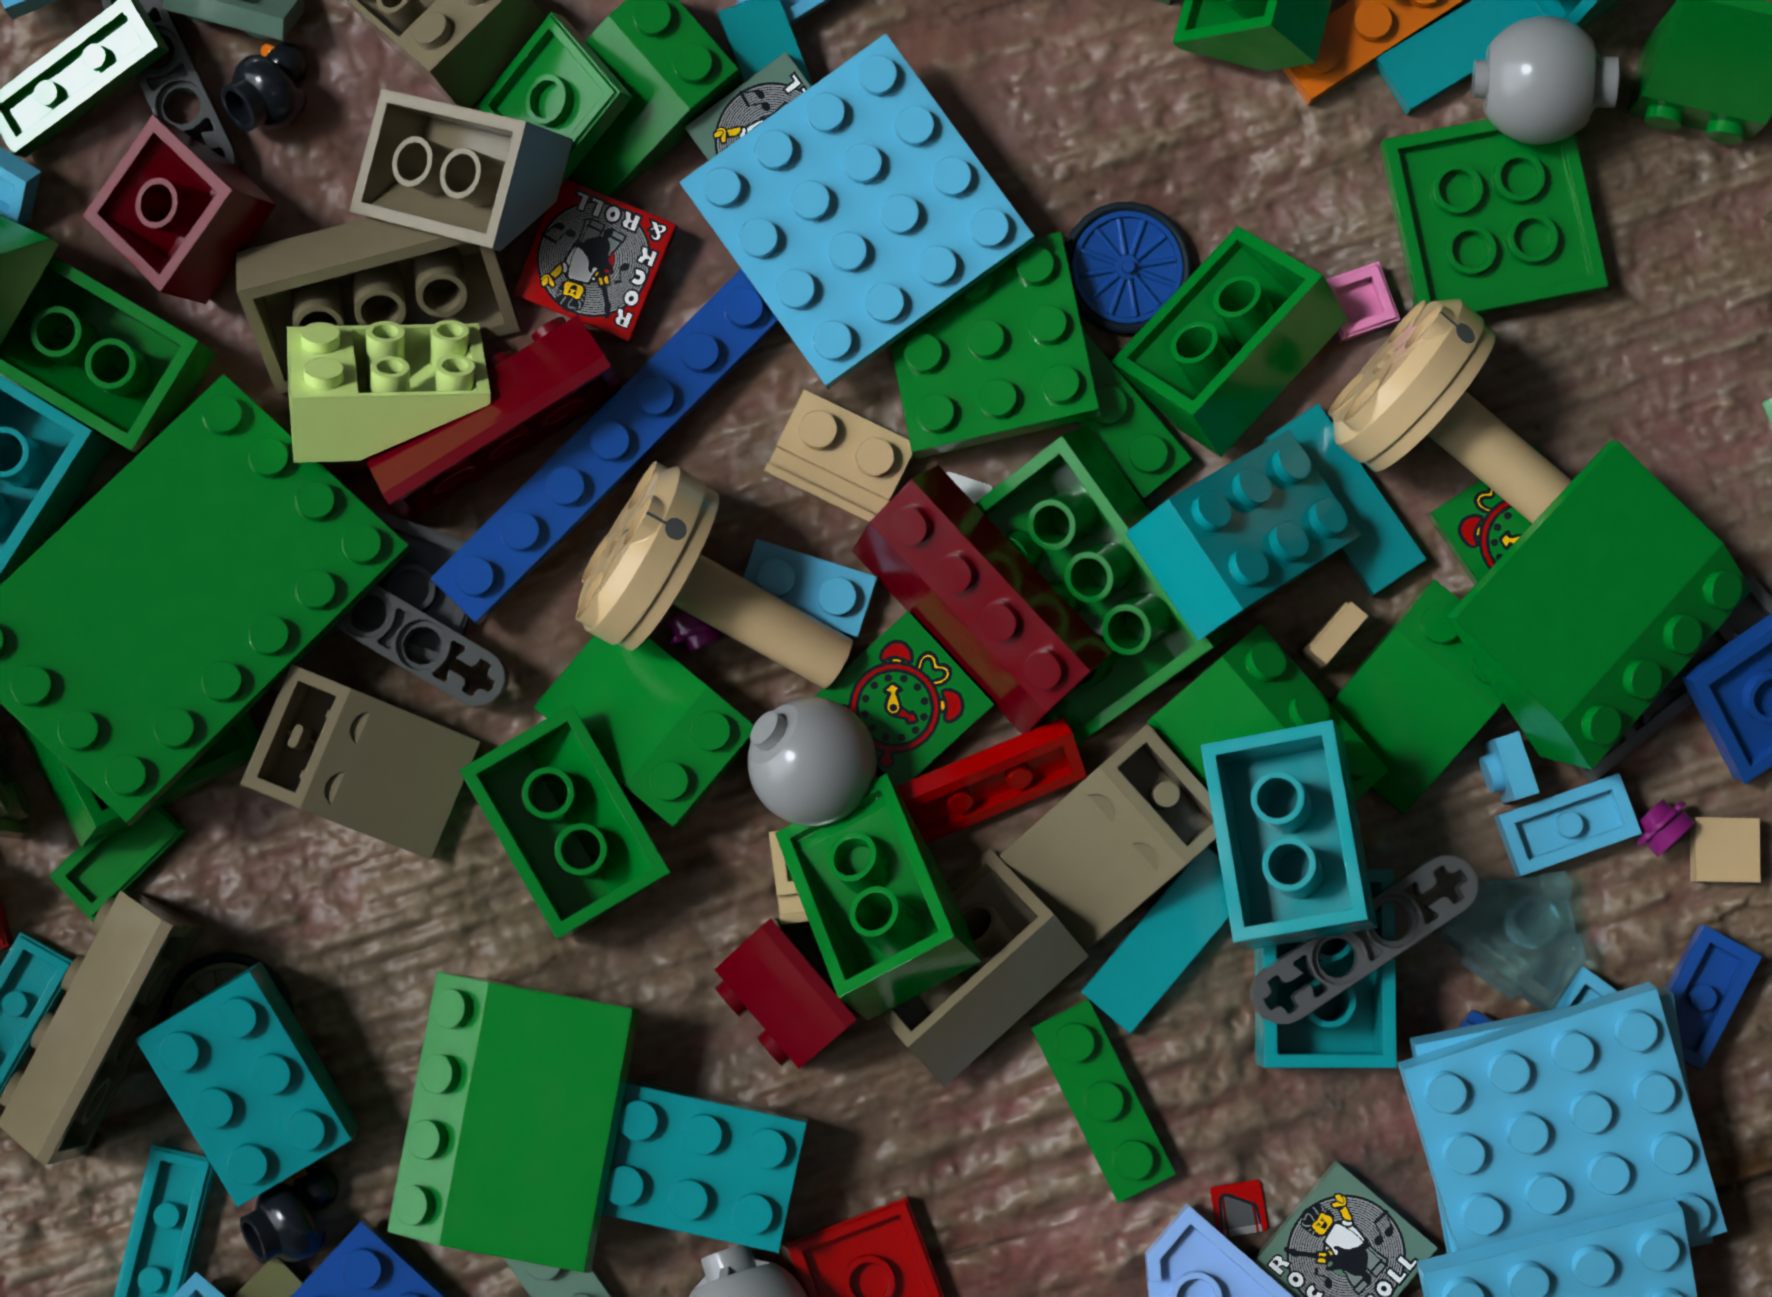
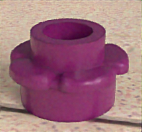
M687 612L666 620L674 638L669 640V643L675 645L683 642L688 653L722 638L719 630Z
M1664 799L1657 803L1638 821L1643 835L1637 840V845L1640 847L1645 844L1659 857L1695 823L1682 809L1686 805L1685 801H1679L1673 807Z

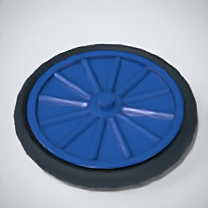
M1130 201L1114 202L1098 207L1079 221L1072 229L1065 243L1079 313L1089 323L1105 331L1118 334H1137L1192 275V257L1182 232L1167 215L1146 204Z

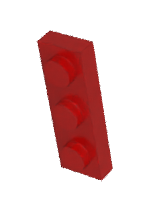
M1062 717L896 787L927 844L1084 779L1087 775L1073 733L1065 718Z

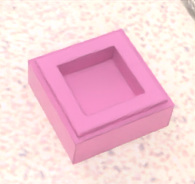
M1379 261L1325 279L1348 318V321L1335 333L1338 344L1396 325L1401 320Z

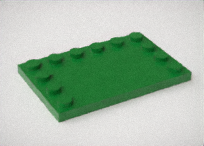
M222 374L0 585V704L131 827L288 672L291 664L295 665L410 552L409 545L319 462L294 463L292 437L227 376Z

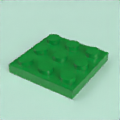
M1486 119L1382 140L1379 147L1414 307L1423 300L1430 303L1438 300L1460 299L1478 315H1484L1603 292L1608 287L1575 134L1565 140L1552 144H1526L1504 135Z
M1061 232L1036 237L1035 241L891 344L911 451L915 459L1101 417L1070 266Z

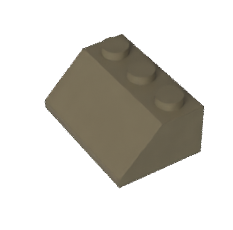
M381 88L349 212L501 251L557 202L573 139L527 121Z
M990 848L948 885L961 909L982 962L880 1015L907 1048L944 1087L1088 957V954L1053 912Z

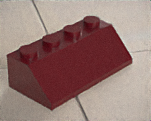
M578 315L567 322L564 317H557L538 328L531 336L534 342L513 355L510 350H505L485 361L491 392L490 405L365 458L382 495L394 510L408 521H415L606 402L622 388L611 364Z
M939 465L912 478L868 523L852 550L858 559L874 576H877V579L910 612L1021 734L1031 731L1113 653Z

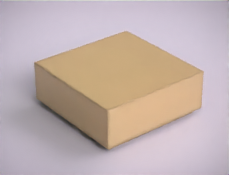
M1352 601L1350 603L1345 602L1301 650L1303 652L1301 656L1319 670L1334 657L1368 615Z
M1692 818L1695 823L1690 827V882L1761 883L1760 818Z

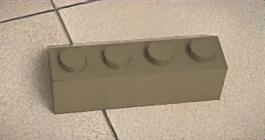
M368 217L236 252V292L277 395L288 392L287 327L306 326L315 322H325L335 326L371 325L379 321L411 325L435 324L443 320H455L464 324L479 323L482 341L520 331L501 252L498 250Z
M120 890L117 898L111 896L103 903L92 924V931L98 934L86 956L78 955L66 971L61 988L67 992L55 1014L52 1012L47 1013L37 1026L30 1043L31 1047L36 1049L25 1072L18 1070L11 1077L0 1098V1105L6 1107L0 1117V1128L36 1160L49 1165L85 1154L140 1049L135 1038L153 1024L161 1009L162 1000L174 978L180 973L204 927L203 925L137 891Z

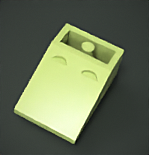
M443 320L435 324L400 325L391 321H379L371 325L335 326L330 323L315 322L306 326L287 327L288 397L294 463L361 461L488 406L491 403V392L479 323L464 324L455 320Z

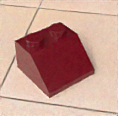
M152 114L87 208L83 217L159 292L207 304L236 263V252L246 249L277 204L238 167L163 118Z
M770 918L714 969L723 979L715 987L716 991L739 1017L747 1010L752 1013L765 1029L757 1036L758 1040L781 1066L791 1059L797 1068L800 1069L859 1017L855 1010L838 998L833 984L776 918Z

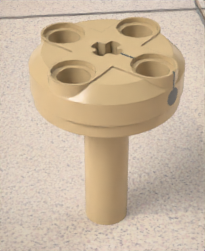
M1460 299L1438 300L1430 303L1423 300L1418 303L1400 321L1389 338L1370 358L1358 375L1340 392L1328 410V415L1333 418L1335 443L1358 463H1365L1375 472L1382 471L1401 459L1427 435L1531 523L1545 511L1572 481L1466 391L1487 360L1493 348L1496 335L1484 324V319Z
M654 461L642 476L631 498L619 514L609 533L602 539L593 553L582 576L581 583H583L575 619L582 623L584 629L590 634L611 645L617 644L628 651H632L641 645L651 634L672 604L821 688L825 689L830 686L842 670L849 656L852 639L700 554L717 513L719 494L705 486L703 480L678 466L667 468Z

